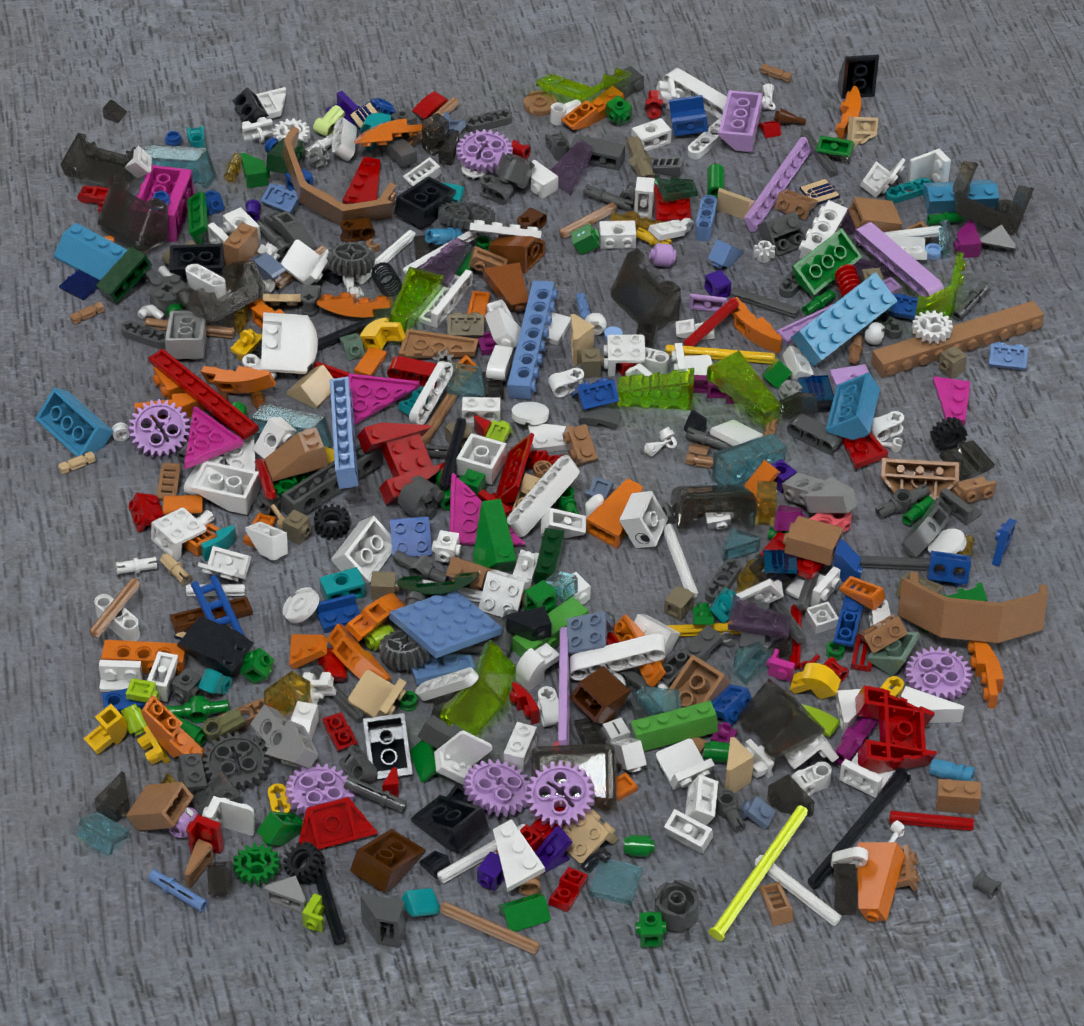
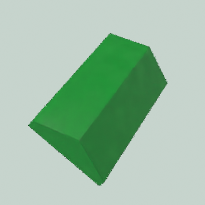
M841 228L795 263L792 269L797 283L813 296L835 279V272L839 267L846 264H855L862 258V255Z

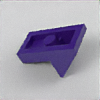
M556 826L535 852L545 867L544 873L569 860L565 851L573 841L561 827Z

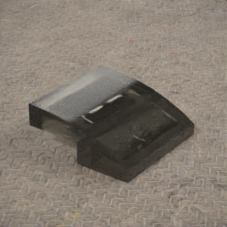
M974 440L959 442L956 449L943 450L939 456L943 462H959L960 481L983 474L995 465Z

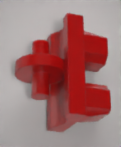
M649 90L644 109H647L646 114L650 119H657L661 115L663 99H659V90Z

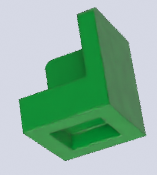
M776 358L762 375L775 388H779L792 374V371Z

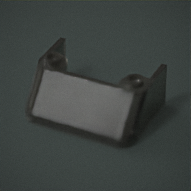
M963 161L952 189L957 214L993 230L1002 224L1008 235H1014L1019 228L1034 188L1018 185L1012 201L1002 199L998 202L996 209L990 208L967 198L970 192V183L978 163Z

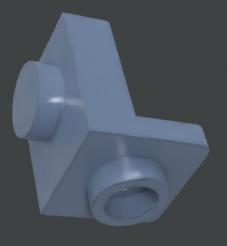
M444 112L436 119L442 135L456 136L466 127L464 120H452L449 112Z
M595 476L590 489L586 490L585 495L589 500L592 496L601 494L605 501L609 497L614 484L611 481Z
M757 796L751 800H745L740 806L741 818H750L762 829L769 826L776 812Z

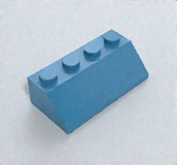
M992 180L922 183L927 214L946 211L948 213L996 210L998 205L997 184Z
M75 223L63 233L54 253V258L100 281L128 250Z
M869 372L836 386L826 426L827 433L851 440L864 438L870 434L880 387Z
M55 387L35 418L76 457L80 455L85 456L84 454L90 451L95 453L102 449L113 433L112 429L69 391Z

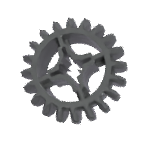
M357 241L342 242V244L336 243L335 246H331V249L328 250L329 253H327L326 257L329 270L334 274L337 273L338 276L360 277V275L370 273L375 265L373 249L369 248L368 245H364V243L359 244Z
M403 630L391 631L390 635H385L384 639L380 640V658L382 663L386 667H391L392 670L398 669L401 671L406 669L408 671L411 668L416 669L418 666L423 667V663H428L429 659L433 658V655Z

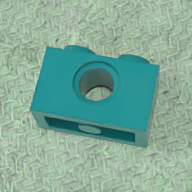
M357 567L319 577L320 592L324 600L349 594H355L356 599L365 597V583Z

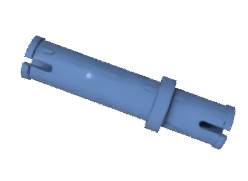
M157 869L152 870L149 874L148 881L162 888L164 893L172 894L199 912H203L206 909L208 900L177 883L174 877H168ZM165 881L166 883L170 884L174 887V889L163 882ZM183 892L184 894L188 895L189 897H191V898H193V899L191 900V899H189L188 897L184 896V895L181 894V893Z

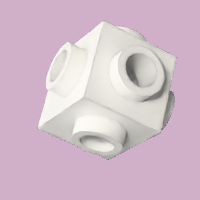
M716 500L711 504L704 505L708 530L715 528L722 530L731 526V519L734 518L732 507H728L727 501Z
M440 530L437 541L434 540L432 544V552H435V561L450 563L452 556H460L459 533Z

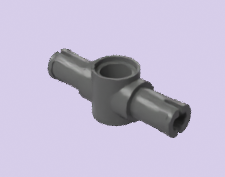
M925 483L913 490L898 489L889 502L875 508V513L880 519L893 512L905 514L911 509V505L917 503V500L930 495V489Z
M397 550L393 556V562L407 567L410 576L422 575V579H431L436 582L449 581L450 577L445 572L436 569L433 561L426 555L411 557Z
M714 776V779L718 781L717 814L728 819L734 832H738L739 829L742 831L746 824L739 814L736 794L724 788L719 776Z

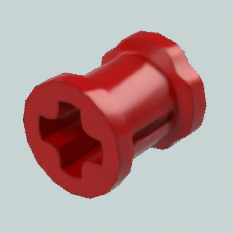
M517 140L511 142L513 154L521 156L526 160L530 155L531 146L522 145Z
M830 657L823 664L835 672L841 679L840 683L849 674V669L838 664L834 657Z

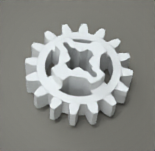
M293 118L292 121L286 119V122L279 121L280 125L275 124L273 137L278 139L279 142L286 137L293 126L299 129L298 140L303 141V145L310 138V127L307 126L306 122L302 123L301 120L295 121V118Z
M926 310V314L920 312L919 316H915L913 320V334H916V338L921 337L922 342L928 340L929 344L932 341L939 344V340L945 342L946 338H950L952 333V320H948L949 316L943 317V312L937 314L936 310L933 313Z

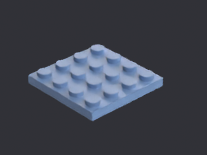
M457 590L435 595L389 612V619L435 658L502 634L503 627Z

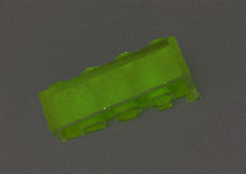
M409 267L402 283L401 291L398 293L390 313L389 322H400L404 333H406L407 329H411L418 320V317L442 289L444 276Z
M740 351L707 367L706 379L710 383L716 384L720 391L726 392L731 396L735 403L741 404L746 408L745 411L760 423L765 425L780 416L781 404Z
M688 368V371L684 372L671 370V373L667 374L654 372L650 376H644L643 374L621 376L618 381V397L620 401L617 402V406L692 410L694 368Z

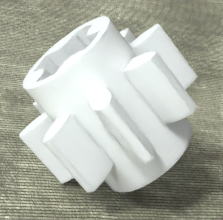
M760 241L758 245H754V258H757L762 263L769 262L770 258H775V246L769 241Z
M269 242L266 246L261 244L257 250L259 253L267 252L275 260H278L280 257L277 254L279 249Z

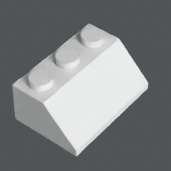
M375 516L364 519L357 524L331 561L340 571L357 567L363 581L368 584L371 582L372 571L378 572L392 554L391 534Z

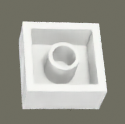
M828 601L808 607L805 610V618L815 634L837 628L839 618Z

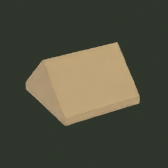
M719 188L717 210L744 220L745 215L755 201Z
M571 314L570 343L573 366H578L581 360V349L594 348L595 326L575 314Z
M320 365L309 370L287 391V395L318 409L331 396L330 379L334 378L324 365Z
M730 737L725 789L731 790L734 793L751 783L754 756L735 737Z

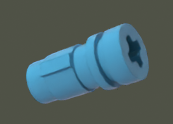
M460 228L427 229L425 240L427 243L444 245L463 233Z
M933 758L929 774L942 779L973 781L975 767H966L965 764L957 765L953 762Z

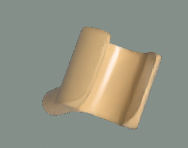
M272 504L270 507L278 518L277 526L283 529L282 521L286 517H283L275 504Z

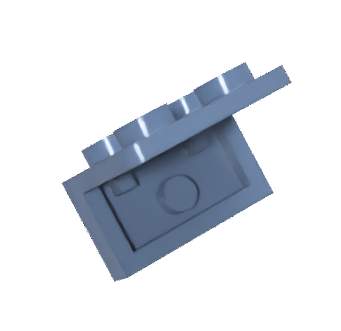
M606 611L567 618L569 654L604 648L606 646L607 631L614 630V622Z

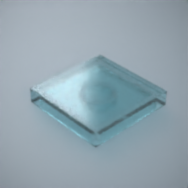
M446 361L453 365V374L446 385L447 393L465 397H484L481 367Z
M611 859L606 863L600 860L590 889V896L632 906L643 867Z

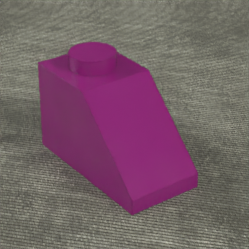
M969 220L958 231L956 240L953 241V250L957 252L959 259L980 257L982 243L973 220Z
M779 505L776 512L774 530L789 531L791 522L794 523L798 516L806 517V514H802L803 508Z

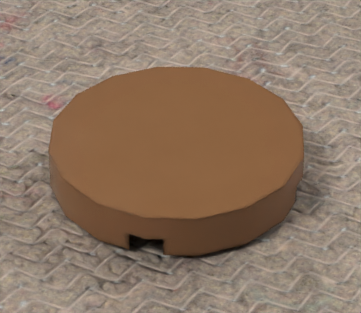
M533 91L527 94L526 98L524 97L523 108L530 115L547 116L551 113V105L557 103V99L553 94H547V91Z

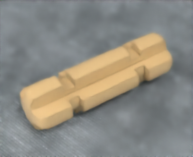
M90 451L85 453V456L80 455L72 458L67 463L66 461L59 463V471L61 474H66L70 472V469L73 471L86 466V463L91 464L95 462L93 452Z

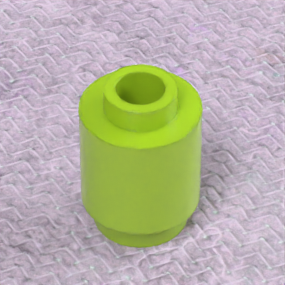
M381 625L368 634L364 639L367 648L373 651L379 650L380 640L384 639L385 635H390L391 631L394 632L393 628L390 625Z
M136 703L121 710L130 734L134 733L137 736L145 732L144 727L147 724L142 716L141 708L137 707Z

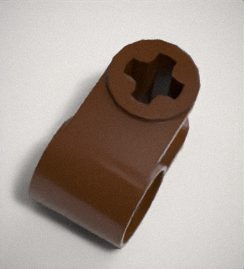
M531 207L517 218L520 229L537 227L539 230L547 221L545 213Z
M367 217L346 219L340 223V228L342 229L340 240L342 242L369 240L375 236L373 225Z

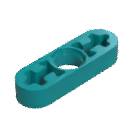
M919 178L890 187L886 190L885 199L897 204L922 196V183H932V181L928 178Z

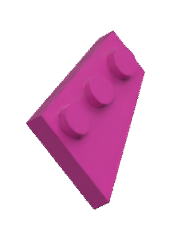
M933 376L932 382L936 387V394L940 400L945 420H947V417H956L965 425L970 381Z

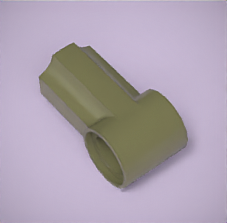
M235 708L218 718L207 719L204 721L202 728L207 740L212 743L213 739L219 742V736L224 737L227 733H231L246 725L240 711ZM212 729H217V731L209 733Z

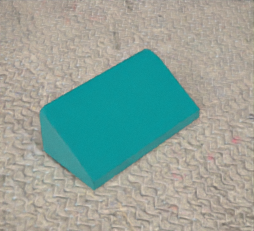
M432 888L407 890L401 898L405 902V910L412 917L440 914V907Z

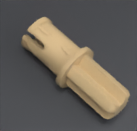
M169 553L161 555L160 562L169 570V574L174 576L181 585H187L188 583L183 578L185 577L190 582L192 577L182 568V564L177 562Z

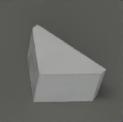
M1002 224L980 238L982 245L1014 251L1016 249L1015 243Z
M296 876L268 884L264 888L266 902L302 914L306 907V898Z

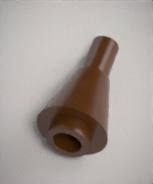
M782 108L775 112L774 120L780 124L797 123L805 125L806 118L797 117Z

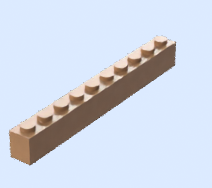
M1034 301L1020 304L953 325L950 338H946L945 342L939 340V344L935 341L929 344L928 340L922 342L921 337H914L873 350L871 365L881 378L940 360L941 352L954 345L962 352H966L1042 328L1044 313Z

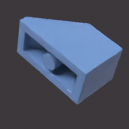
M716 239L708 259L713 261L712 265L720 269L723 266L729 268L743 255L744 251Z

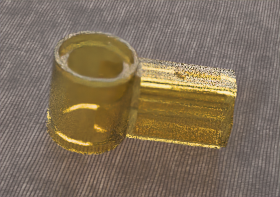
M754 558L753 560H748L743 571L738 574L737 594L757 584L764 571V565L760 560Z

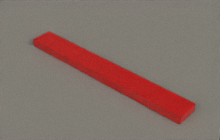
M161 349L148 357L150 364L243 440L259 431L257 424L167 351Z

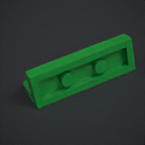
M200 191L187 198L189 234L198 244H204L203 232L208 230L206 195L203 191Z

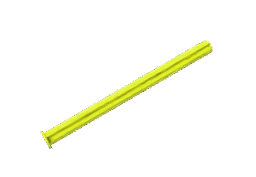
M802 805L797 806L715 926L709 929L708 932L714 939L718 941L724 940V934L807 816L808 810Z

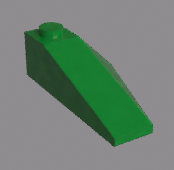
M501 499L482 501L473 562L491 569L507 572L514 571L516 557Z

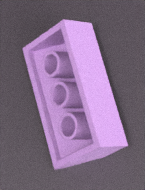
M728 91L718 136L736 151L753 152L762 113V93Z

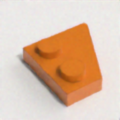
M291 635L289 666L293 669L327 655V638L324 635Z

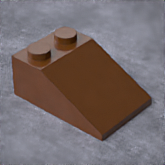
M390 829L357 849L350 871L356 874L358 878L373 885L377 890L385 893L400 882L425 854L426 849L395 830Z

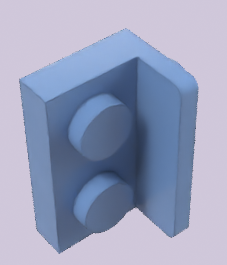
M270 183L261 199L262 204L282 212L288 211L292 215L298 204L303 205L298 201L295 190L289 191L280 184L274 185Z
M1002 342L991 343L988 367L1026 371L1028 347L1020 344H1014L1013 346L1005 345Z

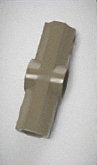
M631 136L626 142L630 154V164L636 170L638 177L655 178L650 164L652 160L644 149L641 139L638 136Z

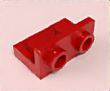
M197 814L195 819L190 821L186 828L191 855L198 839L212 844L213 852L220 854L224 849L221 824Z

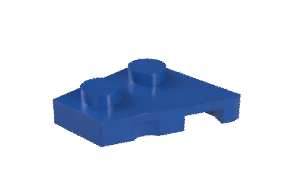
M1009 518L998 529L995 537L998 543L992 561L993 565L1000 566L1003 554L1005 555L1011 542L1017 520Z

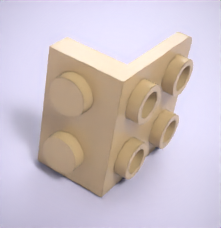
M366 670L348 697V703L370 717L391 715L396 708L393 705L396 700L400 702L406 692L403 689L406 682L399 678L397 683L393 685L374 672Z
M591 809V813L584 812L586 819L583 820L579 817L578 825L572 821L570 822V828L566 824L562 827L573 841L566 851L580 864L592 852L596 851L605 840L614 845L619 839L614 834L616 830L607 822L603 824L600 821L601 815L594 809Z

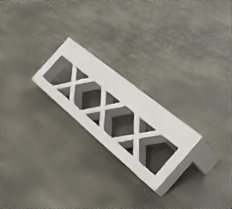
M466 269L461 276L453 274L418 317L419 322L439 328L447 318V314L451 313L473 285V272Z

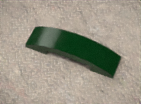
M479 572L459 573L454 577V581L423 583L422 575L403 576L397 581V585L406 590L416 591L421 594H444L468 585L479 576Z

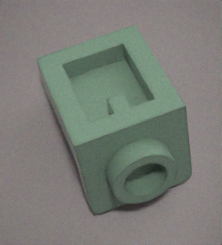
M357 333L339 338L348 360L364 356L362 339Z

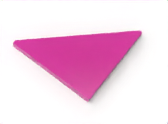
M349 373L348 377L353 398L354 425L418 389L420 381Z
M193 407L184 469L191 468L243 446V440L198 407Z
M451 473L449 532L459 533L461 546H475L482 501L454 473ZM509 527L513 547H525V542Z

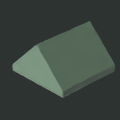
M907 632V635L875 653L871 652L868 656V661L889 675L894 676L904 664L920 636L919 632Z

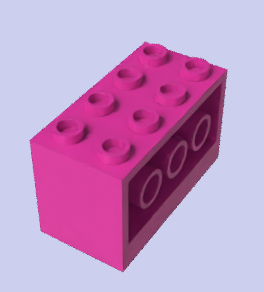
M151 165V172L145 175L144 183L140 185V193L136 195L135 205L131 207L130 215L133 216L132 229L135 230V235L146 237L147 239L177 242L188 215L187 198L194 195L192 170ZM165 191L170 197V203L164 207L155 206L152 203L154 193Z

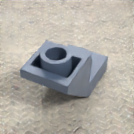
M267 252L257 254L244 262L247 269H258L263 280H276L281 277L280 273L286 270L282 264Z

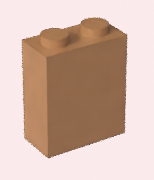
M854 197L848 209L855 229L868 222L873 223L882 232L897 231L902 228V221L899 218L893 201Z
M241 223L223 243L227 277L242 281L253 269H247L244 262L259 254L257 252L259 244L256 227Z
M798 516L794 523L791 522L789 532L784 535V553L831 565L838 542L842 539L843 528Z
M183 782L146 785L126 817L137 831L173 828L194 796Z

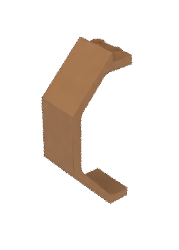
M294 126L290 129L284 138L283 158L300 203L338 225L343 220L367 217L370 221L391 218L392 208L396 202L394 199L397 195L395 192L396 185L391 182L379 199L354 204H343L308 184L304 179L294 152L298 145L299 129Z
M910 571L909 579H902L898 616L942 638L1000 643L1043 630L1048 587L1047 585L1039 584L1038 593L1000 603L948 598L918 583V572Z

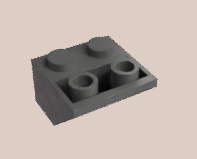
M796 211L757 225L762 240L769 241L775 246L776 256L799 248L802 240L806 241Z
M361 893L363 925L377 944L399 948L406 927L405 902L397 898H386L375 894Z

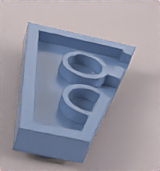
M447 654L444 657H433L429 659L428 663H423V667L418 666L416 669L411 668L410 670L416 685H420L425 681L469 667L473 668L476 672V667L471 655Z

